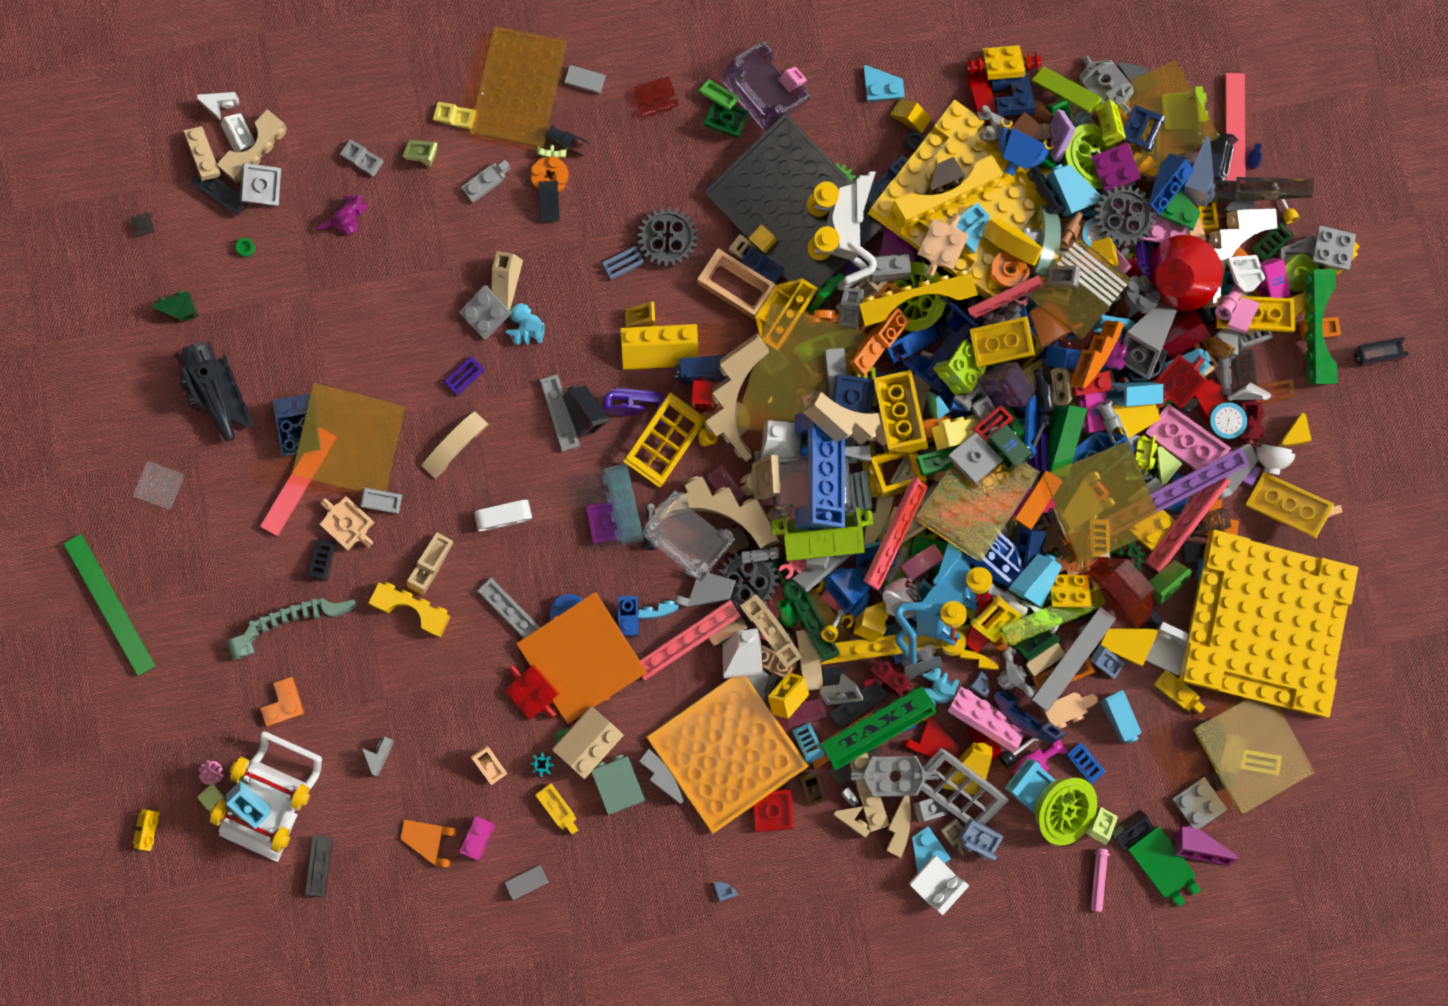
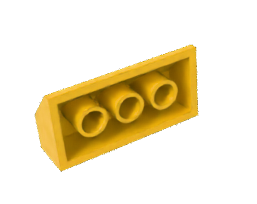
M697 324L621 328L623 370L674 368L680 358L699 357Z
M908 370L873 378L888 450L911 453L929 449L912 371Z

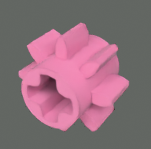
M207 760L198 769L201 772L198 777L204 784H212L214 786L216 782H220L223 778L221 774L223 768L219 763Z

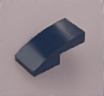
M753 247L749 248L741 260L742 264L774 284L785 269Z

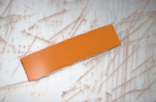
M1105 321L1101 334L1093 336L1089 350H1082L1070 386L1086 388L1094 379L1111 354L1123 328V323L1119 321Z

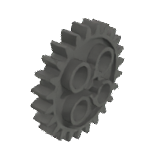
M1122 185L1118 191L1115 186L1112 192L1110 190L1105 192L1106 196L1101 195V201H1097L1095 204L1099 207L1093 211L1095 214H1098L1093 218V220L1098 221L1095 228H1101L1098 234L1104 233V238L1111 237L1113 243L1117 241L1118 247L1124 243L1127 248L1130 242L1135 246L1137 240L1142 243L1143 237L1147 238L1150 235L1148 231L1151 232L1154 229L1151 225L1156 222V220L1152 219L1156 212H1151L1153 208L1148 205L1150 198L1144 199L1146 193L1138 194L1139 188L1133 192L1132 186L1125 190L1124 185ZM1126 200H1127V201L1129 202V203H1128V207H1127V209H1126V213H1125V217H1126L1127 219L1125 220L1124 225H1123V231H1124V232H1121L1120 230H1121V226H1122L1123 219H1124V216H1123L1122 214H1123V212L1125 211V208H1126V207H1125V206H1126ZM1113 202H1118L1121 208H1115ZM1131 206H1137L1139 212H1134ZM1109 221H1116L1118 227L1111 226ZM1128 224L1135 225L1136 231L1130 230Z
M662 207L660 213L653 210L654 216L647 214L648 221L642 219L644 226L638 227L639 231L642 232L637 234V238L642 239L638 241V245L643 246L640 248V252H646L644 255L645 259L651 257V264L657 261L658 267L661 263H664L665 268L668 267V263H671L673 268H675V262L682 265V259L689 260L687 254L694 255L691 248L697 249V244L694 242L698 241V237L693 236L698 233L697 229H693L695 222L689 223L691 220L690 216L684 218L685 211L678 214V208L674 212H671L670 207H668L667 212H664ZM669 221V253H665L667 222ZM660 224L664 227V229L661 231H656L654 227ZM679 225L683 229L680 232H675L673 227ZM661 243L663 247L657 250L653 248V245ZM680 244L682 248L676 251L672 249V245Z
M735 553L736 559L728 557L730 563H723L726 569H720L719 571L723 574L722 577L731 580L734 576L739 577V581L734 585L729 599L736 609L740 611V605L747 601L743 598L745 591L749 590L750 592L748 599L756 594L753 588L747 585V580L738 572L739 568L744 576L750 579V584L759 592L757 596L768 607L767 600H774L771 594L778 593L774 590V587L780 585L775 583V580L780 577L774 575L777 571V568H771L774 563L772 561L767 562V560L753 562L752 560L751 563H743L738 553ZM753 564L752 572L748 573L747 566ZM764 578L765 584L759 588L758 581Z

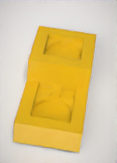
M964 650L958 655L959 659L977 660V668L998 669V664L976 652Z

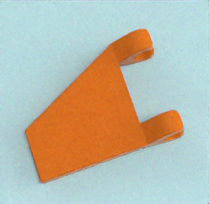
M404 820L401 840L432 864L449 867L451 861L437 858L441 834L455 836L456 829Z

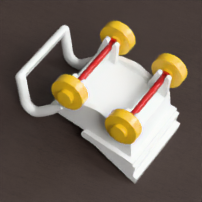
M869 172L866 176H859L853 184L837 188L831 182H822L816 186L806 203L808 212L814 217H823L829 213L826 226L820 228L808 242V255L813 260L822 261L828 258L830 254L849 259L861 269L846 276L837 285L838 290H844L845 287L848 288L862 282L864 277L872 274L877 266L874 256L860 246V223L863 221V210L876 172ZM860 255V256L863 257L866 261H868L869 266H867V264H866L864 261H862L860 258H858L857 256Z
M261 732L260 747L250 763L244 757H240L237 762H234L230 768V780L235 783L243 782L269 804L270 816L255 829L226 804V800L220 799L217 804L213 805L210 811V823L217 826L221 824L219 836L279 862L283 849L287 847L290 841L289 834L298 816L294 812L295 810L299 811L302 805L305 806L310 797L308 792L317 781L321 772V756L268 732ZM268 740L314 760L313 771L306 783L260 763L267 751Z

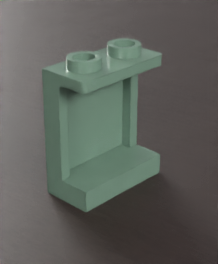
M623 754L612 758L613 762L607 765L605 762L599 763L592 770L608 815L645 801L628 756L624 757Z

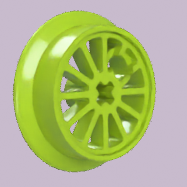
M1083 124L1075 128L1074 135L1062 157L1064 167L1071 165L1094 189H1103L1091 157L1118 147L1119 144L1116 142L1106 146L1102 139L1103 132L1100 126Z
M910 262L912 289L919 287L917 274L920 275L919 283L924 282L927 278L930 284L938 282L937 278L941 277L937 271H935L934 276L928 275L926 272L929 265ZM907 280L893 281L899 289L902 288L903 284L905 287L910 286ZM924 294L912 297L899 304L896 308H899L909 320L904 330L921 331L932 326L943 313L947 296ZM928 299L931 300L929 308L926 307ZM909 303L907 308L903 310L902 305ZM914 307L912 317L908 316V313ZM920 310L921 318L917 319Z
M1081 778L1058 779L1047 785L1039 795L1035 806V818L1046 840L1055 845H1068L1081 838L1090 828L1096 815V792L1089 782Z

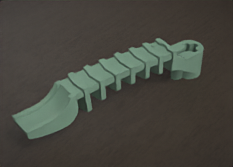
M324 598L318 600L311 599L309 602H301L299 605H291L290 608L280 609L279 612L269 613V616L259 617L257 621H250V626L244 635L227 640L232 660H237L254 654L252 642L257 637H260L258 631L263 630V633L269 631L268 623L270 622L273 628L279 627L277 620L282 618L283 624L289 623L288 615L291 614L293 621L299 620L298 612L300 611L303 612L304 619L310 618L308 610L310 608H313L314 619H320L319 606L322 607V610L327 615L337 617L355 608L357 601L352 599L342 603H331Z

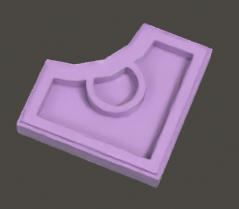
M1057 110L1050 124L1053 136L1050 146L1053 144L1054 147L1049 153L1054 161L1061 162L1076 129L1065 112Z

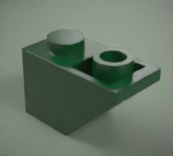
M179 291L173 297L160 298L156 301L157 303L152 304L158 313L181 323L199 317L194 299L189 291Z

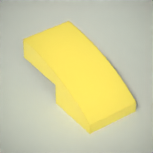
M438 102L433 120L472 130L477 112L474 109L457 107L455 104Z

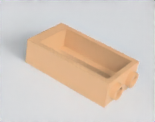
M720 249L716 250L697 279V284L754 320L756 314L775 287L773 282ZM718 266H722L762 292L755 305H749L711 281L710 278Z

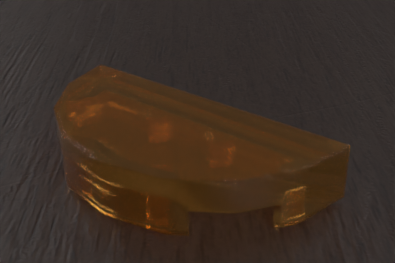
M1212 335L1202 341L1205 348L1212 355L1220 359H1227L1235 351V347Z

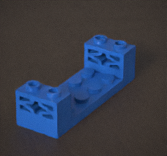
M803 412L796 414L795 434L808 436V505L795 509V528L810 531L845 528V439L843 438L838 442L834 441Z

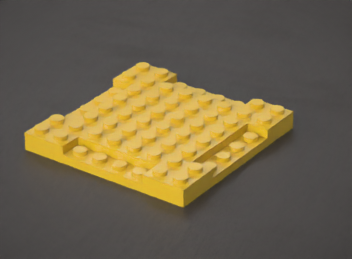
M954 100L898 175L877 199L868 214L917 250H920L933 219L942 223H950L953 213L961 216L975 203H978L990 215L989 220L1001 218L1012 228H1019L1020 230L1031 229V232H1034V229L1041 228V224L1037 223L1039 205L1046 206L1047 202L1044 197L1038 194L1036 184L1029 180L1027 172L1031 170L1030 168L1024 170L1018 167L1014 176L1003 172L1008 161L1001 158L1002 154L999 152L998 140H984L981 132L988 133L986 126L983 125L985 121L979 119L976 114ZM990 155L993 156L1003 173L998 185L993 188L986 187L980 194L976 196L972 194L961 203L955 202L944 211L940 209L930 218L926 219L923 217L913 226L906 225L901 227L891 210L894 201L910 193L926 195L932 173L938 163L954 157L965 175L961 181L962 184L968 178L976 162ZM1037 165V167H1039V169L1043 173L1044 177L1047 179L1046 175L1050 174L1052 170L1049 171L1048 169L1043 168L1040 165ZM982 234L974 254L964 246L954 270L946 267L942 268L957 277V272L967 270L968 273L972 272L977 293L987 300L998 295L1003 289L990 278V266L999 253L1006 251L989 241ZM1005 267V269L1007 270V272H1008L1009 274H1010V273H1014V272L1012 271V269H1013L1012 267H1009V268H1006V267Z
M1218 530L1209 531L1179 682L1322 718H1329L1337 679H1334L1347 608L1348 605L1352 604L1358 567L1250 541L1249 538Z

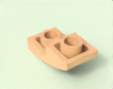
M761 645L762 668L781 678H784L788 673L793 674L797 666L796 662L785 668L775 654V651Z

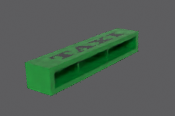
M923 686L913 689L908 695L894 700L892 704L885 708L878 709L875 714L868 718H862L852 727H847L838 735L827 738L821 744L822 749L834 770H837L937 713L934 703Z

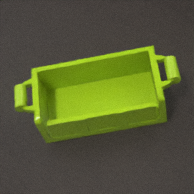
M857 507L855 508L857 525H855L854 513L845 514V528L818 531L795 528V519L789 520L790 532H788L786 515H782V519L773 520L771 525L774 535H784L787 561L865 553L862 527L872 525L873 517L870 510L863 511ZM861 515L865 516V521H861ZM779 524H783L784 530H780Z

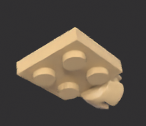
M770 455L752 463L751 473L743 476L740 484L745 483L744 486L740 487L745 495H753L754 499L757 498L758 501H763L780 494L781 482L779 479L780 463L778 462V455Z

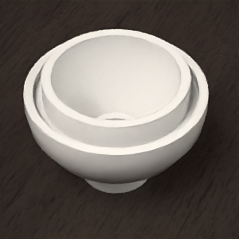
M1261 444V448L1257 447L1256 449L1258 460L1265 466L1264 472L1279 475L1280 470L1288 467L1295 458V454H1292L1291 449Z

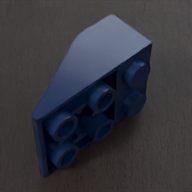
M308 393L272 400L282 457L321 450L314 395Z

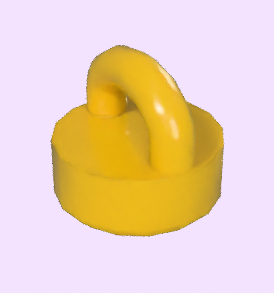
M703 427L699 431L698 440L701 446H710L716 443L717 436L714 432L710 433L706 427Z

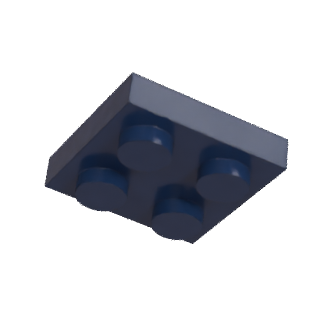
M836 374L833 402L854 412L871 414L875 385L874 379Z

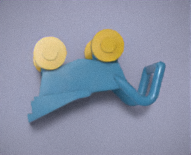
M951 538L949 539L939 573L933 580L935 586L922 602L900 604L895 610V618L903 628L897 633L895 641L911 664H915L917 661L916 636L924 635L934 639L939 638L940 647L945 654L950 656L961 654L965 649L966 639L956 628L964 624L966 616L971 621L973 620L982 598L981 594L987 592L992 585L991 573L982 567L970 569L962 560L961 548L956 546L955 540ZM917 610V628H912L903 616L904 611ZM905 636H908V646L903 641Z

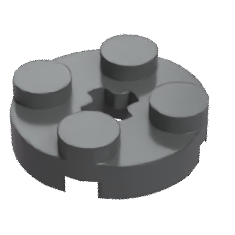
M1146 275L1133 276L1125 282L1127 285L1124 287L1122 294L1130 308L1133 310L1139 309L1141 310L1140 313H1148L1157 306L1161 298L1160 293L1156 291Z
M1012 301L982 316L987 326L1021 318L1020 311L1022 312V309L1016 301Z

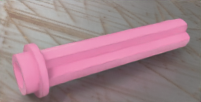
M1096 848V852H1094L1096 858L1091 911L1102 912L1107 856H1110V854H1108L1106 849Z

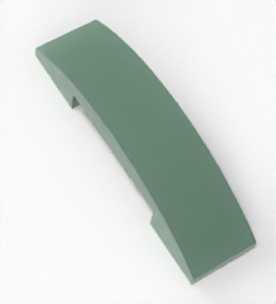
M1039 205L1037 223L1041 224L1040 246L1043 250L1036 265L1033 267V273L1049 279L1050 267L1056 266L1059 254L1061 226L1058 213L1050 212L1046 206Z

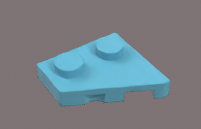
M864 66L867 102L904 99L903 79L870 66Z
M975 203L961 215L956 226L959 230L969 234L965 247L972 254L977 249L990 217L978 203Z
M929 826L912 837L918 873L934 855L943 863L951 859Z

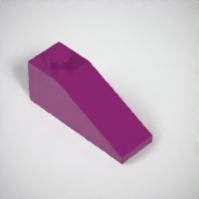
M1183 826L1174 834L1175 856L1230 866L1237 860L1236 854L1201 830L1193 829L1191 826Z

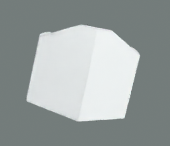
M1257 255L1226 258L1234 282L1244 292L1253 291L1265 279Z
M1249 383L1228 396V401L1247 399L1267 400L1271 397V393L1253 383Z

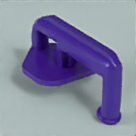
M617 388L609 391L604 396L603 410L615 416H634L644 411L643 406L633 405V402L656 404L657 411L664 401V396L660 392ZM612 399L625 400V404L612 406ZM659 419L656 425L664 426L665 424L664 421Z

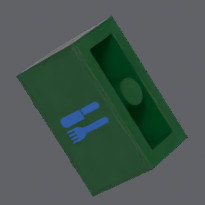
M1007 424L991 435L986 442L1003 459L1001 463L1010 473L1028 461L1032 454L1029 446L1023 443L1018 438L1017 433L1009 428Z

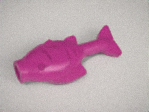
M1058 740L1043 753L1041 749H1037L1034 753L1024 756L1011 773L1014 776L1027 758L1037 761L1041 768L1047 772L1049 770L1045 764L1047 759L1056 753L1067 754L1068 751L1062 745L1061 740Z

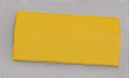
M1239 297L1238 302L1243 297L1259 303L1258 310L1248 330L1295 332L1294 299ZM1215 315L1217 328L1229 329L1227 327L1230 319L1222 320Z

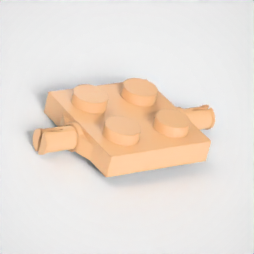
M953 213L950 223H942L933 219L918 252L919 256L926 258L931 263L926 272L928 275L934 276L938 266L954 270L969 237V234L956 227L961 218L960 215Z
M345 496L340 503L334 506L327 499L323 500L326 504L321 502L320 505L328 513L320 525L348 551L359 541L365 544L367 548L370 545L366 540L371 545L374 543L366 536V533L375 522L348 497Z

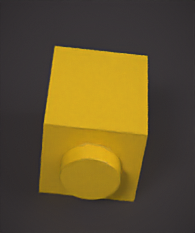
M762 224L749 237L764 253L777 241V238Z

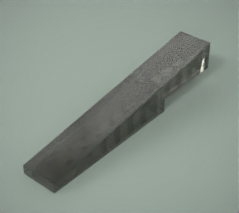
M1236 177V181L1213 180V184H1216L1214 189L1215 195L1212 202L1208 203L1313 198L1314 179Z

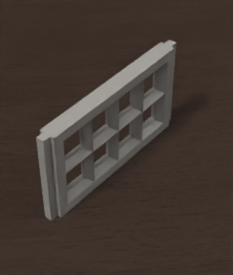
M940 748L924 765V771L937 772L936 769L945 760L955 768L947 777L938 772V776L943 781L935 789L924 782L921 790L966 824L971 817L965 811L975 803L983 811L973 820L985 825L1006 804L1008 798L945 749ZM958 770L969 777L960 787L950 781ZM972 780L982 787L973 797L963 790ZM946 783L956 789L948 800L938 793ZM985 790L995 797L987 807L977 801ZM960 793L970 799L962 809L951 803Z

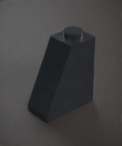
M578 385L571 386L562 396L578 438L595 434L609 422L608 416L586 385L578 387Z

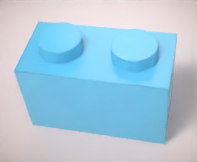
M239 781L226 794V804L255 829L270 816V805L243 782Z

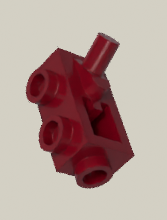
M1256 399L1242 400L1239 403L1245 414L1246 410L1251 412V416H1246L1247 425L1245 430L1238 436V441H1243L1244 445L1249 443L1254 445L1255 442L1263 437L1264 428L1261 426V419L1264 417V408L1261 407L1262 402L1256 401Z
M875 658L869 665L872 668L868 672L871 677L862 681L865 688L874 683L879 687L884 685L897 697L901 694L906 695L912 688L910 682L907 681L909 678L900 671L899 673L893 669V665L886 659Z

